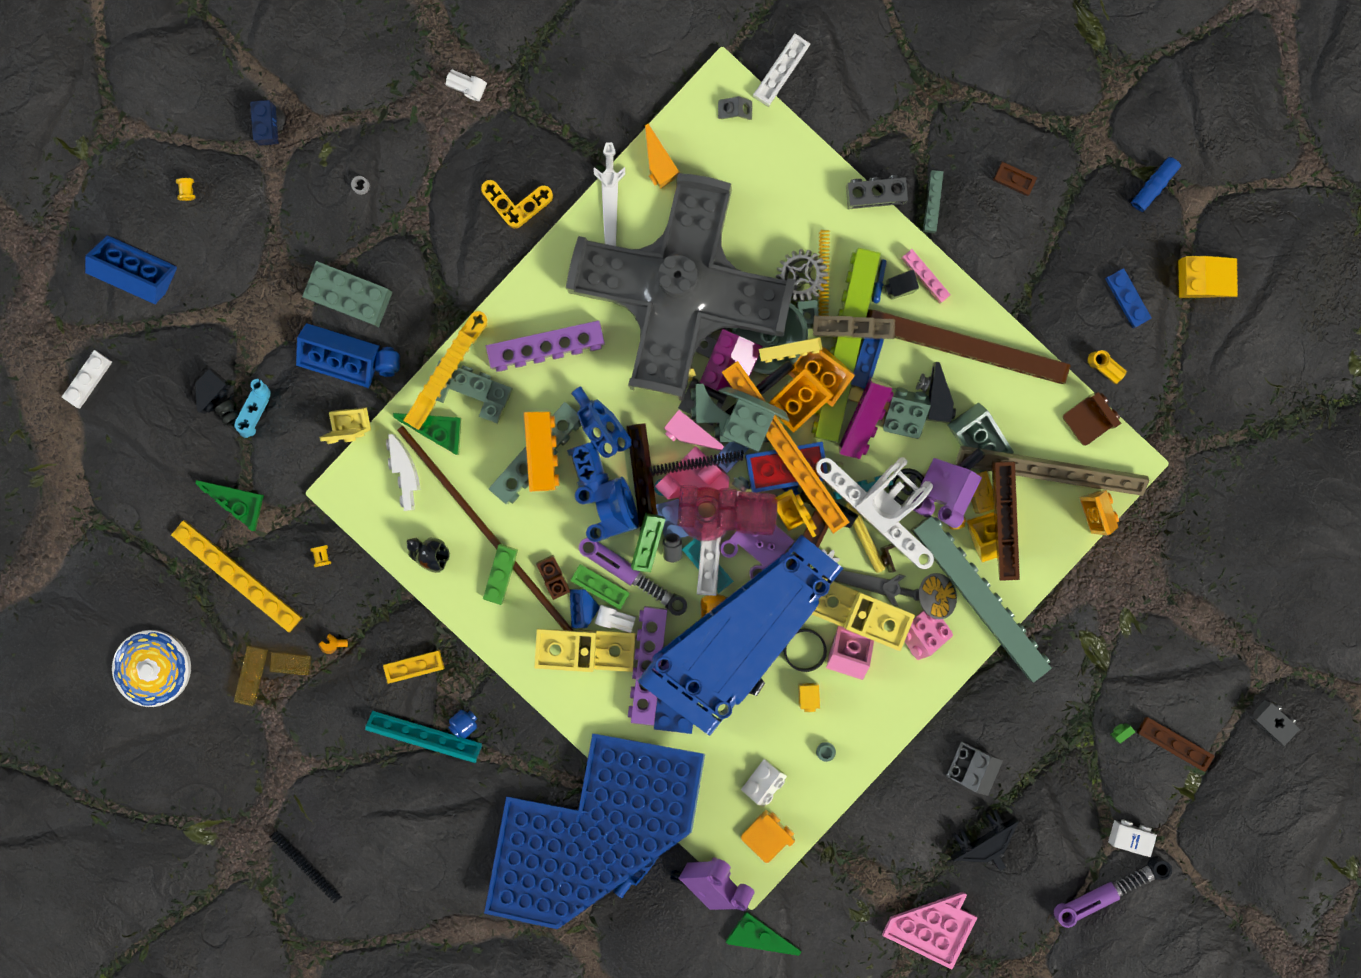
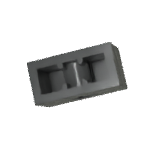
M1264 700L1249 717L1276 743L1285 746L1300 730L1295 725L1297 722L1290 715H1284L1281 712L1282 707L1273 701L1271 703Z

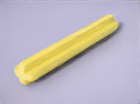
M849 503L845 504L844 507L859 515L853 526L875 572H882L885 570V566L860 514Z

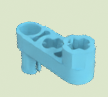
M254 379L251 382L253 391L250 392L235 421L236 430L244 438L253 436L256 433L255 426L271 394L267 385L262 380L259 381V379ZM256 405L257 411L250 413L249 408Z

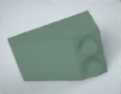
M979 402L948 424L949 429L961 446L1010 454L1014 453L990 412Z

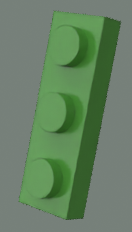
M645 513L631 564L632 570L651 573L666 520L664 516Z
M502 544L498 545L483 596L484 600L499 605L503 604L518 549Z
M582 564L578 566L570 580L618 609L622 608L630 594L627 590Z

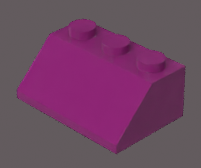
M722 329L699 383L717 391L725 387L732 388L721 372L737 361L750 378L760 355L759 349H762L763 346Z

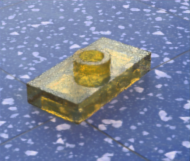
M272 652L270 672L310 675L311 656Z

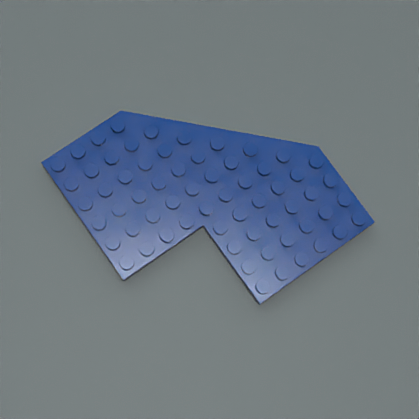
M592 733L579 810L506 797L484 913L553 929H559L692 833L705 754Z

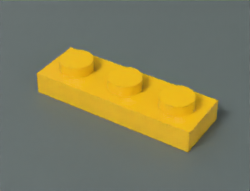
M440 650L383 665L388 684L445 669Z

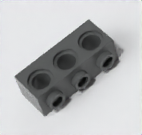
M900 175L889 176V179L882 180L881 177L870 178V181L852 179L846 185L848 209L906 204L908 201L906 177L900 178ZM898 186L900 193L894 194L891 191V187ZM872 188H879L881 190V195H874L872 193ZM854 189L860 190L862 197H855L852 191Z

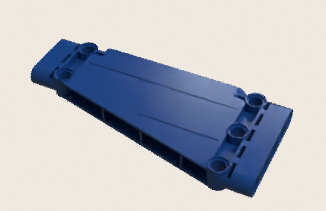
M800 535L786 553H783L769 566L656 653L652 658L651 664L637 681L692 724L711 736L723 719L731 715L732 708L735 705H739L815 611L819 605L820 597L828 593L830 585L843 570V567L803 535ZM793 552L797 553V554L799 555V557L797 558V557H796L795 555H793L792 553H793ZM789 559H793V564L786 567V562ZM808 563L812 565L814 568L811 569L810 567H808ZM822 575L827 577L828 580L826 581L825 579H823ZM822 582L821 588L815 590L816 584ZM667 660L664 666H658L659 661ZM696 682V686L694 688H688L690 683ZM725 704V708L718 711V707Z

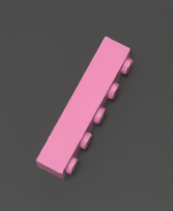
M913 249L901 258L911 270L914 269L916 277L939 304L951 295Z

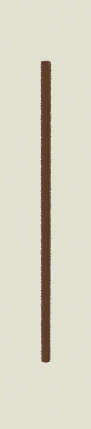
M401 426L397 431L497 550L501 542L406 428ZM515 560L513 566L515 573L563 630L574 631Z

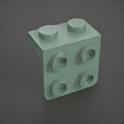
M902 387L893 388L892 392L894 394L890 401L883 430L911 438H920L931 406L929 396L923 392H910Z

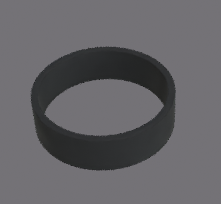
M799 629L796 634L811 632L821 639L824 648L821 660L815 666L803 669L794 666L789 661L786 651L787 646L784 648V656L792 668L801 672L814 671L823 664L826 658L827 648L825 641L817 632L811 629Z

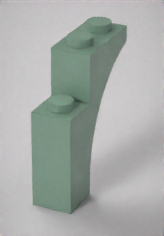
M693 384L694 388L690 389V398L694 400V407L691 408V419H694L695 423H717V427H714V438H717L718 442H733L720 436L727 418H730L731 415L725 413L712 401L704 384Z

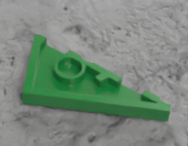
M393 413V417L399 422L453 454L459 455L462 418L428 416L418 430L403 421L407 414Z
M196 480L195 484L204 493L210 495L216 500L215 502L226 511H229L237 520L244 523L249 530L256 531L264 495Z
M746 911L726 939V943L729 945L797 956L802 952L800 948L748 911Z

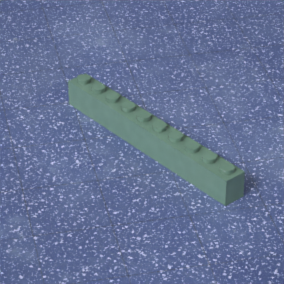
M926 517L912 528L911 531L921 544L933 554L934 560L1029 681L1034 683L1052 669L1048 664L1050 660L1044 653L1040 654L1036 649L1039 647L1032 638L1028 639L1024 634L1027 631L1021 623L1017 624L1013 620L1015 616L1008 607L1005 609L1002 606L1000 596L996 592L994 594L991 592L989 582L984 577L980 578L977 574L978 568L972 562L969 563L965 559L967 555L961 547L957 548L954 545L955 539L949 532L945 533L943 531L941 521L937 517Z

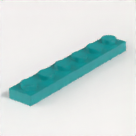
M372 711L365 728L366 731L476 763L482 747V743L461 737L457 738L452 734Z

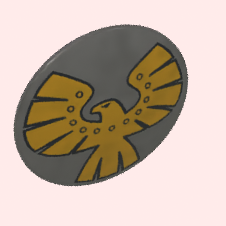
M933 573L923 579L919 588V601L922 609L928 616L934 619H945L953 613L957 603V593L952 581L947 576Z

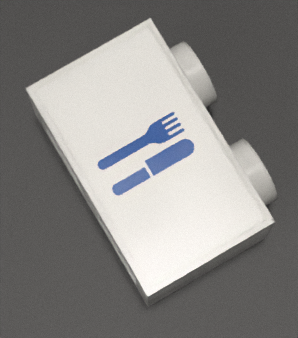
M1124 819L1121 822L1114 820L1108 843L1116 848L1151 857L1157 835L1148 826L1140 825L1136 827L1133 826L1132 822Z

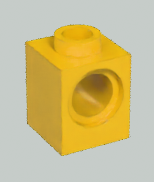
M798 684L800 709H804V712H815L816 709H820L819 684Z

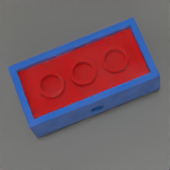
M823 441L797 446L816 473L815 465L817 461L825 458ZM775 450L745 455L751 493L799 485ZM826 462L822 463L820 467L821 472L824 474L828 473ZM816 473V475L819 477V479H820L821 481H824V480Z

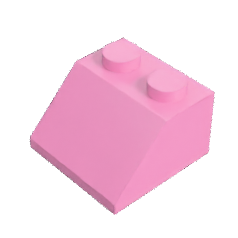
M838 626L829 652L826 668L863 680L870 667L874 640Z

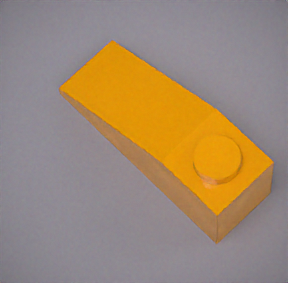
M647 124L645 129L651 173L649 178L654 186L658 184L661 189L675 180L680 172L650 125Z

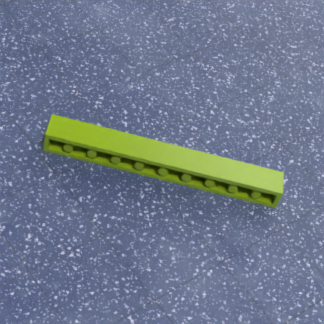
M858 248L856 253L852 252L850 264H853L846 276L845 282L848 283V288L843 291L841 301L844 302L843 309H839L838 316L866 318L881 253ZM833 337L836 341L834 347L831 346L830 352L854 373L861 338ZM851 382L833 407L825 403L816 412V414H819L818 420L813 422L811 433H814V438L838 442Z

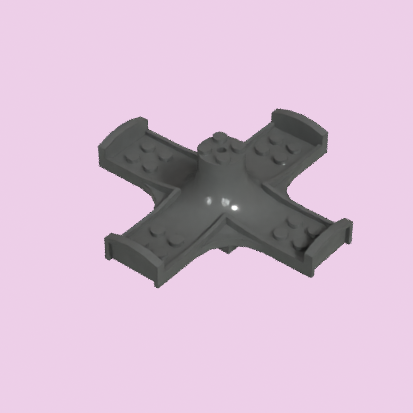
M678 173L672 208L663 235L653 244L641 249L612 246L588 241L586 237L578 236L570 263L566 289L569 294L616 303L627 308L636 317L635 319L638 321L641 332L635 365L628 384L630 390L634 391L635 387L675 395L679 397V400L684 401L695 352L700 342L707 336H711L712 332L722 328H740L784 337L793 289H795V279L788 278L787 280L736 269L726 259L722 249V232L732 193L731 183L706 176Z

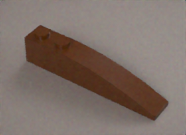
M993 461V503L999 580H1020L1015 461Z

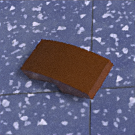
M554 555L536 563L553 600L570 592Z

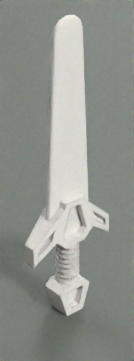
M606 143L603 154L606 156V170L601 173L594 168V175L602 183L605 244L616 246L618 182L625 175V167L618 173L613 170V156L616 152L613 143Z

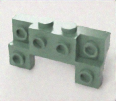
M462 365V368L458 367L453 372L452 378L446 383L447 387L442 389L441 397H437L436 401L444 403L447 393L451 389L484 402L479 417L498 424L513 388L490 380L491 376L480 372V375L472 373V368Z

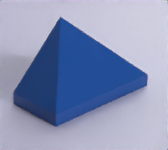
M570 589L571 628H587L599 610L600 606L585 589Z

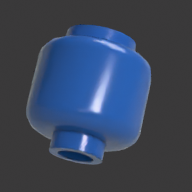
M383 347L376 354L375 370L379 375L392 377L400 370V354L391 347Z
M460 710L450 718V726L448 728L457 738H467L477 728L475 722L477 717L471 711Z

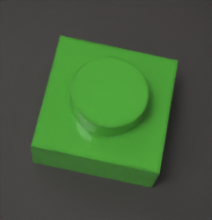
M1125 723L1116 726L1113 729L1114 732L1110 735L1116 742L1121 744L1133 735L1135 731L1130 725Z

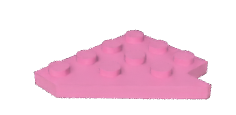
M960 892L891 916L882 935L941 965L953 969L977 917L961 909L967 894Z

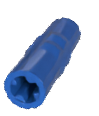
M1168 157L1131 201L1133 207L1144 212L1161 193L1162 189L1167 186L1171 178L1180 169L1181 164L1176 159Z

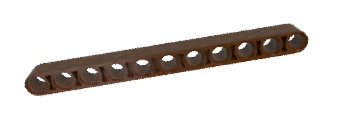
M868 309L866 318L895 319L894 338L1047 381L1066 384L1070 364Z

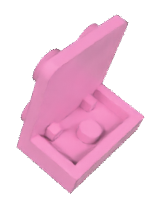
M923 610L913 619L905 643L912 655L917 660L931 656L953 636V633L943 619H934Z

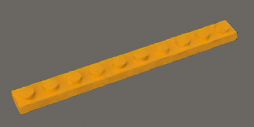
M738 361L721 372L733 389L765 401ZM774 415L766 438L834 534L850 522L776 415Z

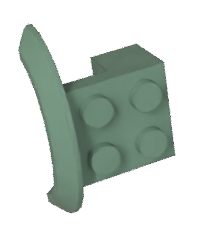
M730 387L718 390L720 393L737 398L731 416L727 418L722 429L721 437L759 452L774 415L789 422L787 413L772 404Z

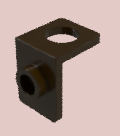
M889 544L880 548L882 552L881 559L884 566H887L888 572L893 573L896 570L889 549L895 546Z

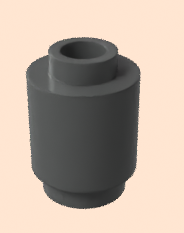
M675 533L667 534L663 539V558L668 562L674 563L682 558V540Z

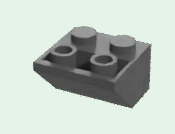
M961 742L946 777L976 793L988 796L1003 760Z

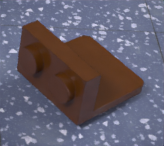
M1099 392L1092 393L1063 415L1064 421L1083 446L1090 444L1107 430L1122 424L1119 421L1120 416L1114 409L1111 410L1107 404V398Z

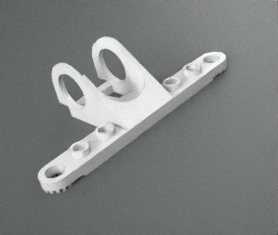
M900 457L894 465H891L868 492L862 489L831 459L822 458L817 461L815 465L816 473L918 568L928 569L932 566L934 562L933 554L899 523L902 518L915 509L928 496L933 488V484L930 481H925L918 488L901 472V469L908 462L905 458ZM827 462L830 465V471L824 474L821 472L820 467L822 463ZM897 475L914 490L902 505H899L894 500L895 496L904 487L900 481L888 493L883 490ZM921 492H923V493L920 495V497H919L916 501L913 502V500H914ZM921 554H926L928 562L922 565L919 562V557Z

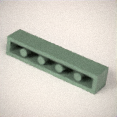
M931 170L929 175L923 232L935 233L937 231L943 171Z

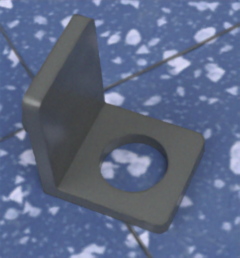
M740 96L720 99L718 101V119L740 117L752 120V101ZM744 103L747 105L748 108L747 114H745L743 111Z

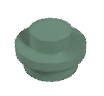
M742 476L733 478L734 482L732 485L745 493L747 489L751 488L748 486L749 481Z
M823 742L818 745L816 754L820 760L828 762L835 757L836 750L831 743Z

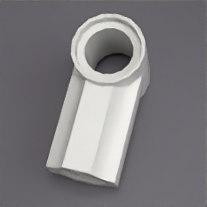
M451 70L446 78L445 85L464 93L466 97L474 101L480 102L487 83L475 76L469 77Z
M600 605L595 624L631 633L636 617L619 612L615 608Z

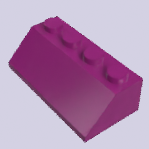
M872 377L869 378L838 446L839 454L861 459L862 454H867L870 447L867 443L870 437L874 438L878 429L876 427L878 419L882 420L886 412L883 408L886 402L890 403L894 392H892L893 388L891 385Z

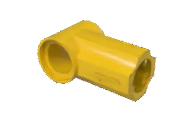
M1100 350L1092 352L1088 356L1090 367L1096 368L1114 384H1117L1126 375L1127 371L1115 362L1108 352ZM1097 355L1102 357L1101 364L1096 362Z

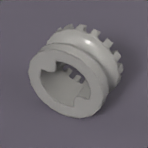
M356 176L351 182V187L357 194L362 195L368 192L370 183L366 178ZM360 180L364 181V188L357 190V182Z

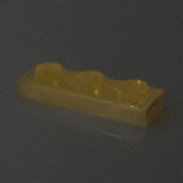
M251 645L247 646L234 702L249 706L255 705L268 652L267 649Z

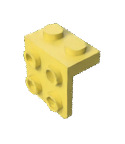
M367 407L329 412L332 431L319 438L320 441H327V444L339 442L338 440L344 439V442L355 441L358 437L365 436L364 433L371 430Z

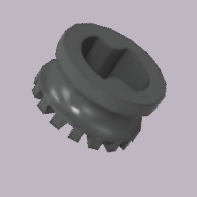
M922 374L919 379L920 382L917 383L916 390L921 389L925 393L932 377H925V374Z

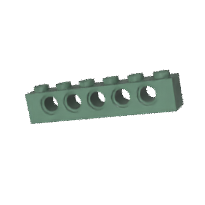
M566 402L553 415L555 416V428H552L553 435H556L557 439L554 455L558 453L556 449L559 445L564 446L571 438L569 434L573 430L577 431L582 426L577 412ZM562 420L568 422V428L565 431H560L558 428V423ZM526 447L489 488L505 504H509V502L513 504L520 496L518 492L522 488L526 489L529 486L528 474L524 475L520 472L521 465L527 464ZM510 478H514L517 481V486L514 489H510L507 485Z

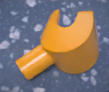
M331 634L327 635L329 644H325L323 641L319 643V648L326 654L335 652L337 647H348V639L337 640Z

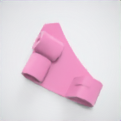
M695 446L681 461L684 466V460L687 463L689 459L691 463L693 458L695 463V458L699 462V457H701L703 462L704 456L707 462V458ZM712 462V466L706 467L705 465L704 468L701 465V468L697 466V469L693 466V470L689 468V470L686 469L685 471L682 469L681 472L679 469L678 472L674 470V473L670 471V474L668 473L655 487L667 499L728 490L730 477L719 466H714Z

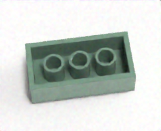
M316 261L302 297L379 327L392 291Z

